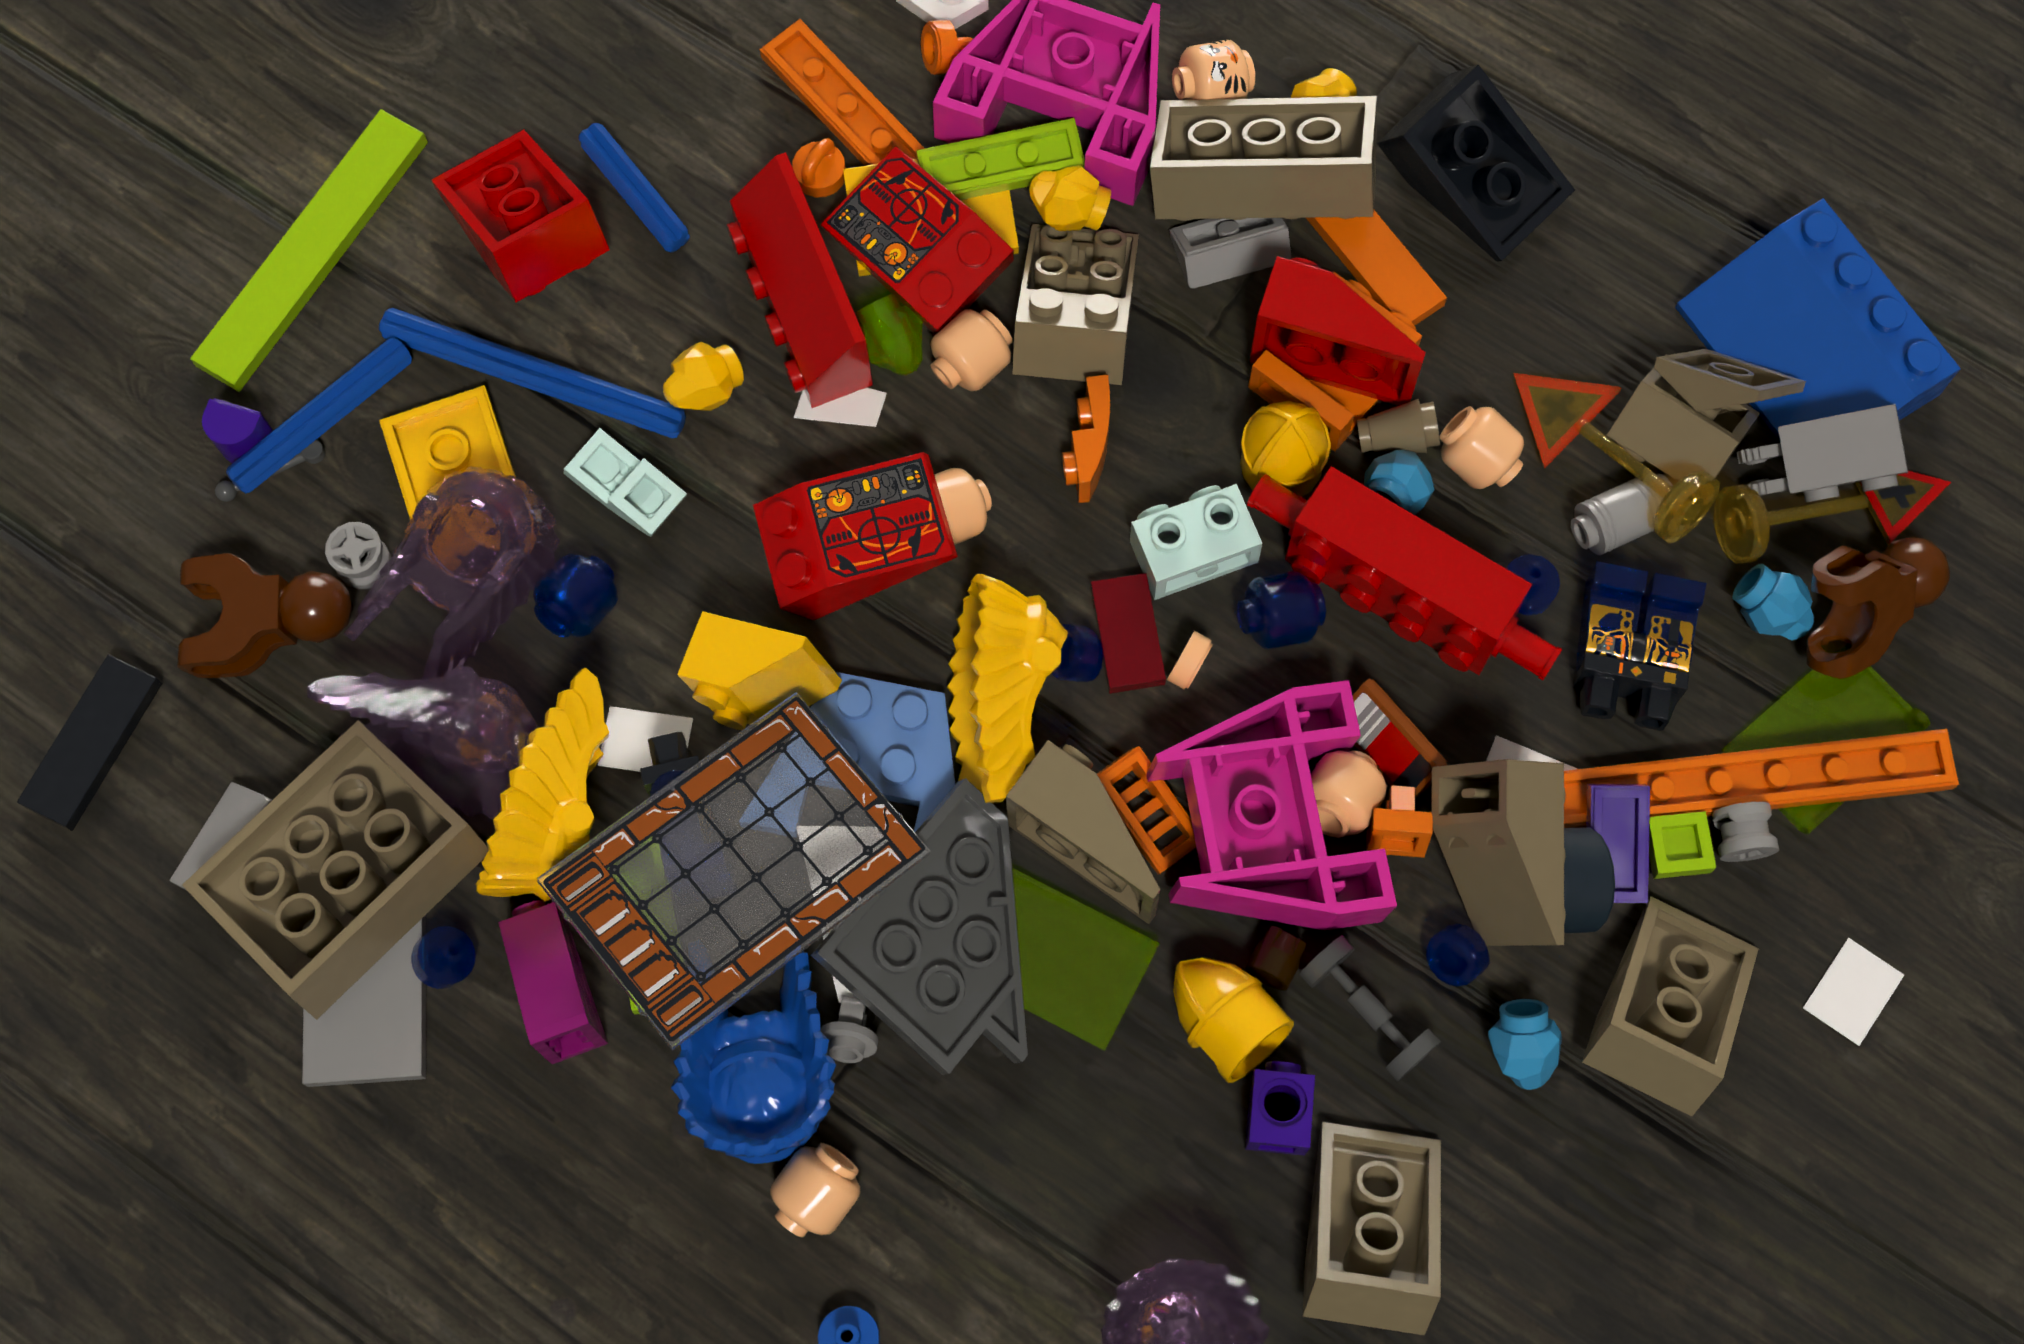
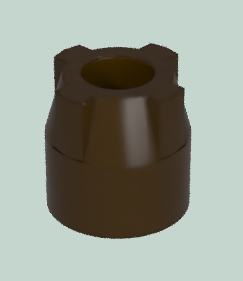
M1271 926L1269 931H1266L1262 940L1256 945L1245 970L1251 976L1258 978L1263 984L1274 989L1286 991L1299 968L1300 958L1307 944L1303 940L1284 932L1282 929Z

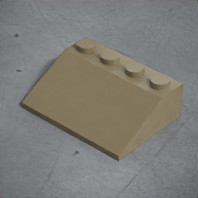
M357 720L187 879L182 886L295 1002L317 1020L485 858L488 847L465 820Z

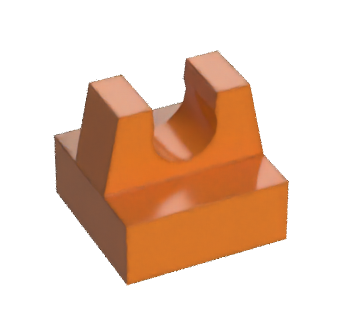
M1391 785L1390 800L1386 801L1385 809H1373L1371 823L1367 830L1366 851L1385 849L1386 855L1425 857L1433 834L1432 812L1415 811V787Z

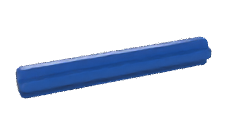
M395 337L387 339L228 466L226 472L229 479L243 493L252 492L411 364L412 357L408 349Z

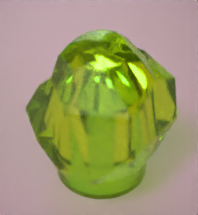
M895 293L885 296L856 312L866 339L869 360L872 364L880 368H887L896 374L904 376L915 372L923 361L922 319L907 305L901 306Z

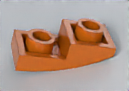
M1108 374L1086 377V397L1076 399L1080 430L1072 431L1071 451L1062 452L1065 484H1076L1078 503L1090 502L1103 471L1110 421Z

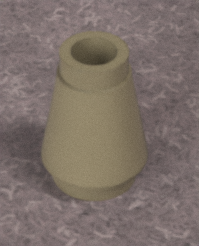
M1419 398L1367 418L1357 420L1362 453L1369 451L1392 452L1403 449L1415 453H1427V447L1440 445L1433 401L1420 403Z

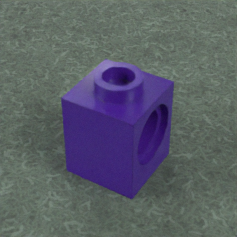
M1280 1061L1266 1062L1265 1070L1254 1069L1250 1078L1245 1150L1305 1156L1311 1144L1315 1075L1301 1074V1065ZM1274 1092L1287 1094L1295 1103V1117L1288 1121L1273 1119L1265 1110V1097Z

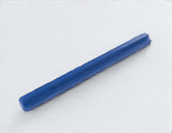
M389 308L384 312L383 318L379 323V331L384 339L395 337L405 346L660 435L677 438L684 427L686 415L683 408H675L668 402L395 308Z

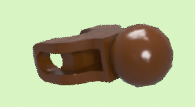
M1908 537L1893 541L1882 553L1873 550L1864 555V553L1851 547L1840 546L1817 560L1812 568L1811 592L1828 597L1833 600V605L1824 623L1808 637L1807 665L1821 674L1843 679L1854 676L1878 662L1890 646L1899 628L1914 617V609L1932 604L1945 591L1950 579V569L1945 553L1929 540ZM1847 644L1851 645V648L1849 650L1835 653L1836 651L1845 647Z
M231 553L187 559L181 564L180 584L184 585L193 595L203 600H221L223 609L219 621L209 632L185 638L180 642L177 667L197 678L241 677L257 670L266 662L270 654L279 647L296 645L297 638L317 643L335 638L349 624L353 609L349 592L341 580L321 572L309 571L297 575L289 583L279 574L260 575L247 562Z

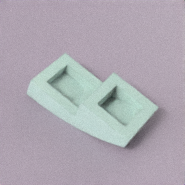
M601 428L596 431L564 468V474L608 509L650 537L687 496L684 490L645 458L642 461L637 459Z

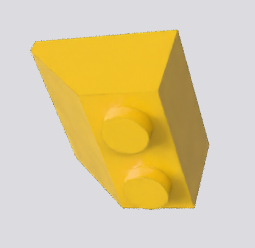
M703 611L677 674L694 692L693 699L708 706L714 712L713 719L736 730H745L747 724L758 726L795 697H799L809 707L838 691L842 681L807 637Z

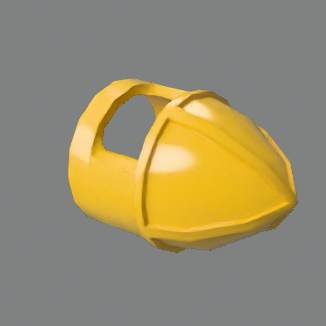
M1284 401L1262 406L1250 417L1243 431L1240 464L1243 478L1252 490H1254L1263 475L1267 474L1271 479L1301 497L1312 491L1320 480L1322 470L1328 462L1331 448L1328 428L1321 419L1319 412L1314 407Z
M1203 957L1180 961L1176 965L1173 992L1179 1022L1188 1037V1044L1192 1048L1201 1047L1214 1061L1218 1073L1227 1083L1236 1082L1259 1066L1281 1045L1294 1027V1021L1262 988V982L1235 964Z

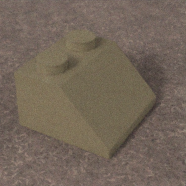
M1653 368L1641 381L1606 436L1616 441L1618 450L1628 458L1637 462H1644L1646 460L1663 471V475L1668 478L1675 488L1684 492L1695 491L1703 496L1760 413L1747 404L1696 412Z

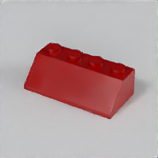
M786 152L776 155L730 200L735 221L726 224L737 255L747 252L753 266L746 269L745 272L755 299L758 301L766 298L772 313L765 315L764 318L771 338L776 347L785 344L791 360L783 363L791 386L795 393L804 390L811 408H814L866 387L873 386L865 336Z

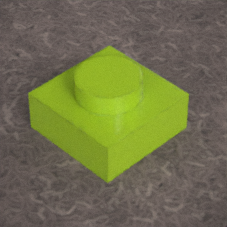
M1706 811L1650 817L1649 859L1653 879L1708 874L1716 869Z

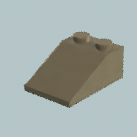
M1048 740L1006 795L1009 827L1140 919L1150 924L1156 915L1160 888L1097 773L1091 770L1093 763L1078 749L1068 744H1065L1061 749Z
M1651 896L1648 903L1645 904L1596 1017L1582 1063L1685 1114L1693 1116L1724 1078L1759 948Z
M1322 1122L1319 1133L1305 1257L1303 1317L1425 1335L1441 1298V1140Z

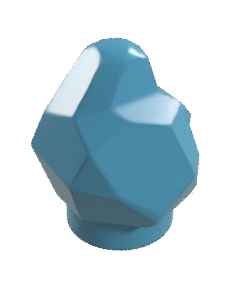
M1395 450L1377 457L1365 472L1364 486L1414 515L1426 505L1435 490L1430 472L1419 456L1409 450Z
M1758 564L1751 568L1736 585L1732 596L1733 600L1742 606L1741 613L1752 631L1766 635H1781L1789 640H1795L1804 637L1812 629L1814 617L1811 605L1813 601L1808 587L1799 576L1772 571L1764 564Z
M1532 999L1508 1001L1500 1006V1019L1488 1031L1493 1053L1502 1073L1511 1078L1517 1086L1526 1090L1539 1088L1549 1080L1558 1066L1562 1042L1561 1031L1555 1021L1549 1018L1548 1006L1545 1003Z

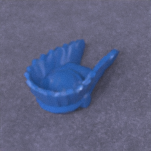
M700 940L688 945L689 960L699 972H705L712 966L706 948ZM801 945L784 957L783 983L779 989L780 1011H760L750 1015H743L742 1017H728L727 1002H725L679 1037L681 1051L674 1060V1063L680 1075L674 1080L671 1089L680 1099L677 1105L678 1114L686 1120L685 1127L688 1133L704 1140L705 1148L723 1152L726 1156L736 1157L747 1163H770L788 1157L796 1149L805 1145L811 1136L817 1132L819 1123L831 1108L829 1100L834 1093L835 1086L831 1079L836 1063L834 1059L827 1055L829 1039L821 1032L820 1013L816 1008L817 993L811 991L812 971L809 969L808 953L801 950ZM688 966L687 968L695 977V971L691 968V966ZM714 969L706 974V978L714 973Z

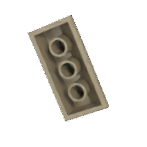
M1377 96L1161 100L1150 163L1155 219L1187 221L1192 219L1243 220L1246 218L1298 219L1313 217L1349 219L1354 217H1373L1376 185Z

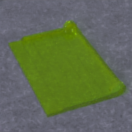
M1846 645L1835 653L1843 652L1850 648ZM1871 666L1854 676L1843 679L1830 677L1812 670L1721 751L1723 753L1922 732L1930 726L1931 722L1923 711L1917 708L1913 709ZM1844 802L1780 808L1779 810L1799 831L1807 835Z
M1012 868L1024 1009L1105 1051L1160 943Z

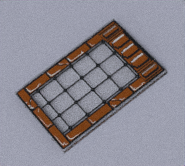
M795 692L539 876L537 882L563 913V918L571 923L638 1007V1012L647 1018L673 1051L930 854V850L907 824L903 815L896 811L832 735L828 726L821 722L799 694Z

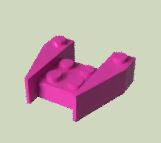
M1012 0L953 59L933 101L934 138L954 143L993 135L1008 102L1059 120L1075 118L1077 126L1095 132L1085 153L1084 169L1099 180L1100 186L1111 189V199L1134 206L1150 169L1155 138L1160 4L1152 3L1143 25L1069 0Z
M1349 680L1293 687L1155 755L1147 771V782L1176 778L1184 779L1201 874L1178 878L1168 894L1170 903L1319 930L1380 923L1397 907L1385 849L1327 856L1308 761L1321 759L1329 752L1339 750L1349 752L1361 736Z

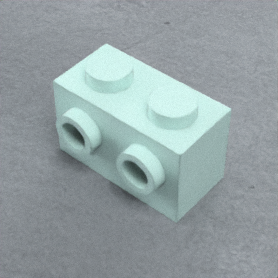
M1237 484L1224 489L1217 485L1203 488L1195 492L1188 502L1171 508L1166 504L1153 506L1140 513L1137 520L1131 522L1130 543L1142 572L1147 573L1149 589L1154 600L1248 567L1259 561L1262 541Z

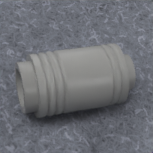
M1645 473L1577 504L1574 509L1575 518L1571 520L1572 533L1577 543L1583 549L1589 548L1593 553L1602 555L1670 524L1673 516L1679 512V499L1668 478L1662 474L1653 475Z

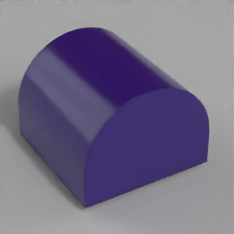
M216 398L209 399L202 416L204 432L223 457L231 463L235 462L273 431L261 412Z

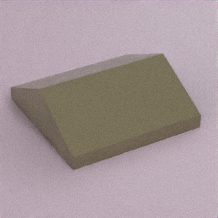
M1708 349L1660 356L1656 358L1654 369L1696 412L1803 392L1806 383L1804 380Z

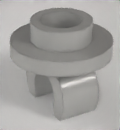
M843 997L838 1021L827 1023L821 1027V1032L829 1039V1056L840 1062L857 1063L863 1058L872 1056L877 1051L878 1037L872 1030L865 1027L867 1015H864L866 1005L859 999Z

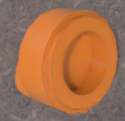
M950 20L928 21L923 27L921 34V53L925 67L933 75L946 74L953 59L973 38L957 37L954 25Z
M824 138L818 142L808 143L796 152L792 161V168L802 191L806 195L815 198L827 197L836 193L843 186L845 181L843 169H846L845 159L831 139Z

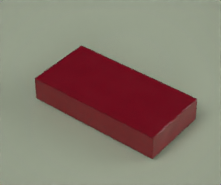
M1147 573L1091 581V593L1109 694L1165 685L1166 676Z

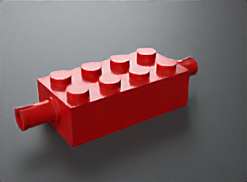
M1331 466L1308 500L1274 481L1267 474L1263 475L1252 491L1247 506L1255 508L1290 529L1288 535L1291 536L1285 560L1292 564L1291 567L1298 576L1313 584L1323 582L1338 591L1341 599L1348 606L1359 612L1368 613L1371 611L1388 621L1391 630L1403 639L1410 642L1422 641L1437 650L1440 659L1450 667L1462 672H1466L1469 669L1475 674L1480 675L1490 657L1496 658L1498 654H1501L1538 676V679L1543 681L1561 653L1562 648L1552 645L1517 624L1520 618L1516 617L1532 583Z

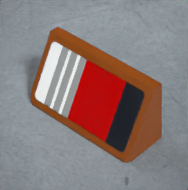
M1369 678L1352 695L1361 733L1354 746L1375 761L1377 769L1382 773L1385 781L1390 786L1415 787L1416 799L1432 786V767L1446 766L1447 761L1375 680Z

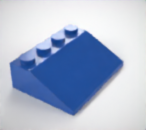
M1824 198L1778 225L1680 300L1675 307L1708 350L1806 381L1803 392L1750 403L1753 409L1760 413V418L1779 442V426L1896 404L1898 417L1901 420L1938 397L1961 369Z

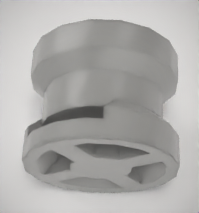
M362 522L345 523L337 527L330 534L326 542L325 555L330 566L336 570L340 579L350 587L356 589L372 588L380 584L387 577L391 569V554L388 547L381 541L379 534L368 524ZM365 553H368L367 557L361 562V558Z
M1745 802L1719 808L1712 813L1714 826L1721 830L1722 842L1718 846L1721 861L1740 862L1771 856L1779 851L1778 840L1774 835L1770 834L1768 819L1772 816L1770 803Z

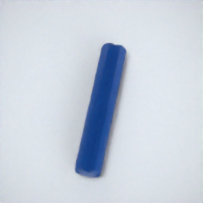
M593 123L587 129L582 130L578 138L583 150L665 251L675 252L681 246L686 245L690 239L687 227L606 128L600 123Z

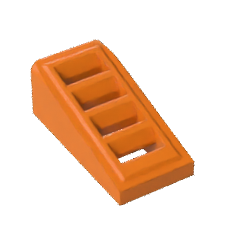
M1137 746L1099 771L1097 775L1140 853L1157 874H1161L1195 849L1196 842L1191 818L1165 781L1147 782L1146 775L1151 762L1141 747ZM1133 771L1139 780L1121 793H1118L1113 784ZM1147 789L1153 798L1132 813L1126 804ZM1162 807L1168 816L1148 831H1145L1140 823ZM1174 826H1177L1182 835L1159 851L1153 842Z

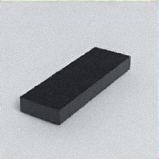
M108 654L17 803L73 831L162 683L156 677Z

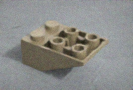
M1032 224L1015 319L1012 374L1086 382V377L1108 374L1109 384L1122 385L1139 234L1122 233L1115 229L1058 231L1050 225Z
M1503 759L1432 767L1433 830L1481 946L1564 945V923L1566 919L1564 908V863L1566 853L1564 848V764Z

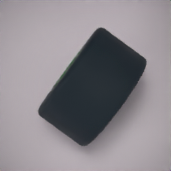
M1564 828V848L1566 853L1564 863V908L1566 912L1564 933L1597 932L1607 922L1614 902L1615 875L1610 850L1603 837L1592 828Z

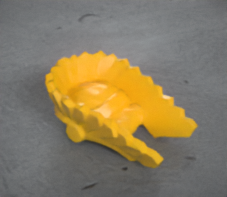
M976 574L972 578L971 586L967 590L970 595L963 599V613L956 618L960 631L953 638L956 652L948 663L954 673L947 686L954 696L948 710L954 720L949 730L953 738L960 744L955 756L956 762L962 766L958 781L966 778L983 794L985 803L994 804V802H1003L1006 795L1021 777L1026 765L1035 757L1030 733L1033 709L1046 677L1061 664V648L1067 638L1068 631L1047 608L1046 601L1040 595L1026 597L1001 580L984 574Z
M587 668L581 669L570 682L569 689L558 693L556 707L549 708L545 713L544 726L532 731L529 734V745L520 750L519 767L508 773L510 788L500 793L502 811L493 819L495 833L486 841L488 852L482 861L485 870L479 873L480 879L476 882V891L480 895L508 897L533 893L544 901L553 899L554 896L546 888L543 881L590 847L589 833L595 819L587 803L586 779L604 755L599 746L609 737V730L604 722L603 697L598 678Z

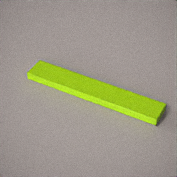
M380 109L191 356L190 360L197 368L238 392L242 390L427 145L428 141L425 134Z

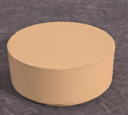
M1194 630L1170 672L1167 681L1183 690L1185 688L1188 689L1213 645L1211 643L1212 640Z

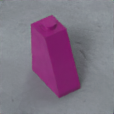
M544 900L532 901L515 908L512 911L513 917L498 923L530 1045L553 1065L608 1044L565 913L556 902L546 905Z

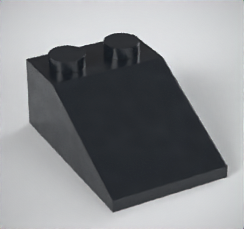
M1479 65L1448 75L1376 143L1413 189L1497 262L1506 258L1575 191L1571 183Z

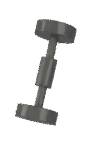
M1341 935L1321 951L1299 975L1311 988L1318 985L1330 974L1350 995L1347 1001L1375 1032L1381 1028L1402 1051L1385 1067L1398 1082L1433 1051L1441 1041L1429 1028L1412 1043L1400 1033L1389 1021L1393 1015L1365 985L1359 988L1339 966L1355 950L1353 945Z

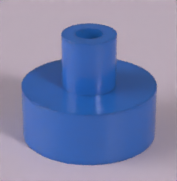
M844 1306L830 1312L822 1321L818 1332V1344H880L881 1341L880 1330L873 1317L865 1310L854 1306ZM847 1332H852L853 1334L850 1342H844L843 1336Z

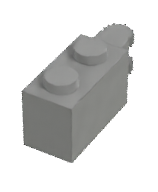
M1896 404L1779 426L1780 443L1737 452L1739 464L1745 463L1747 465L1763 463L1767 459L1783 456L1787 475L1785 478L1775 480L1767 478L1751 481L1749 485L1743 486L1745 498L1789 491L1790 494L1803 492L1805 503L1839 497L1838 486L1861 482L1863 492L1898 486L1896 475L1909 473Z

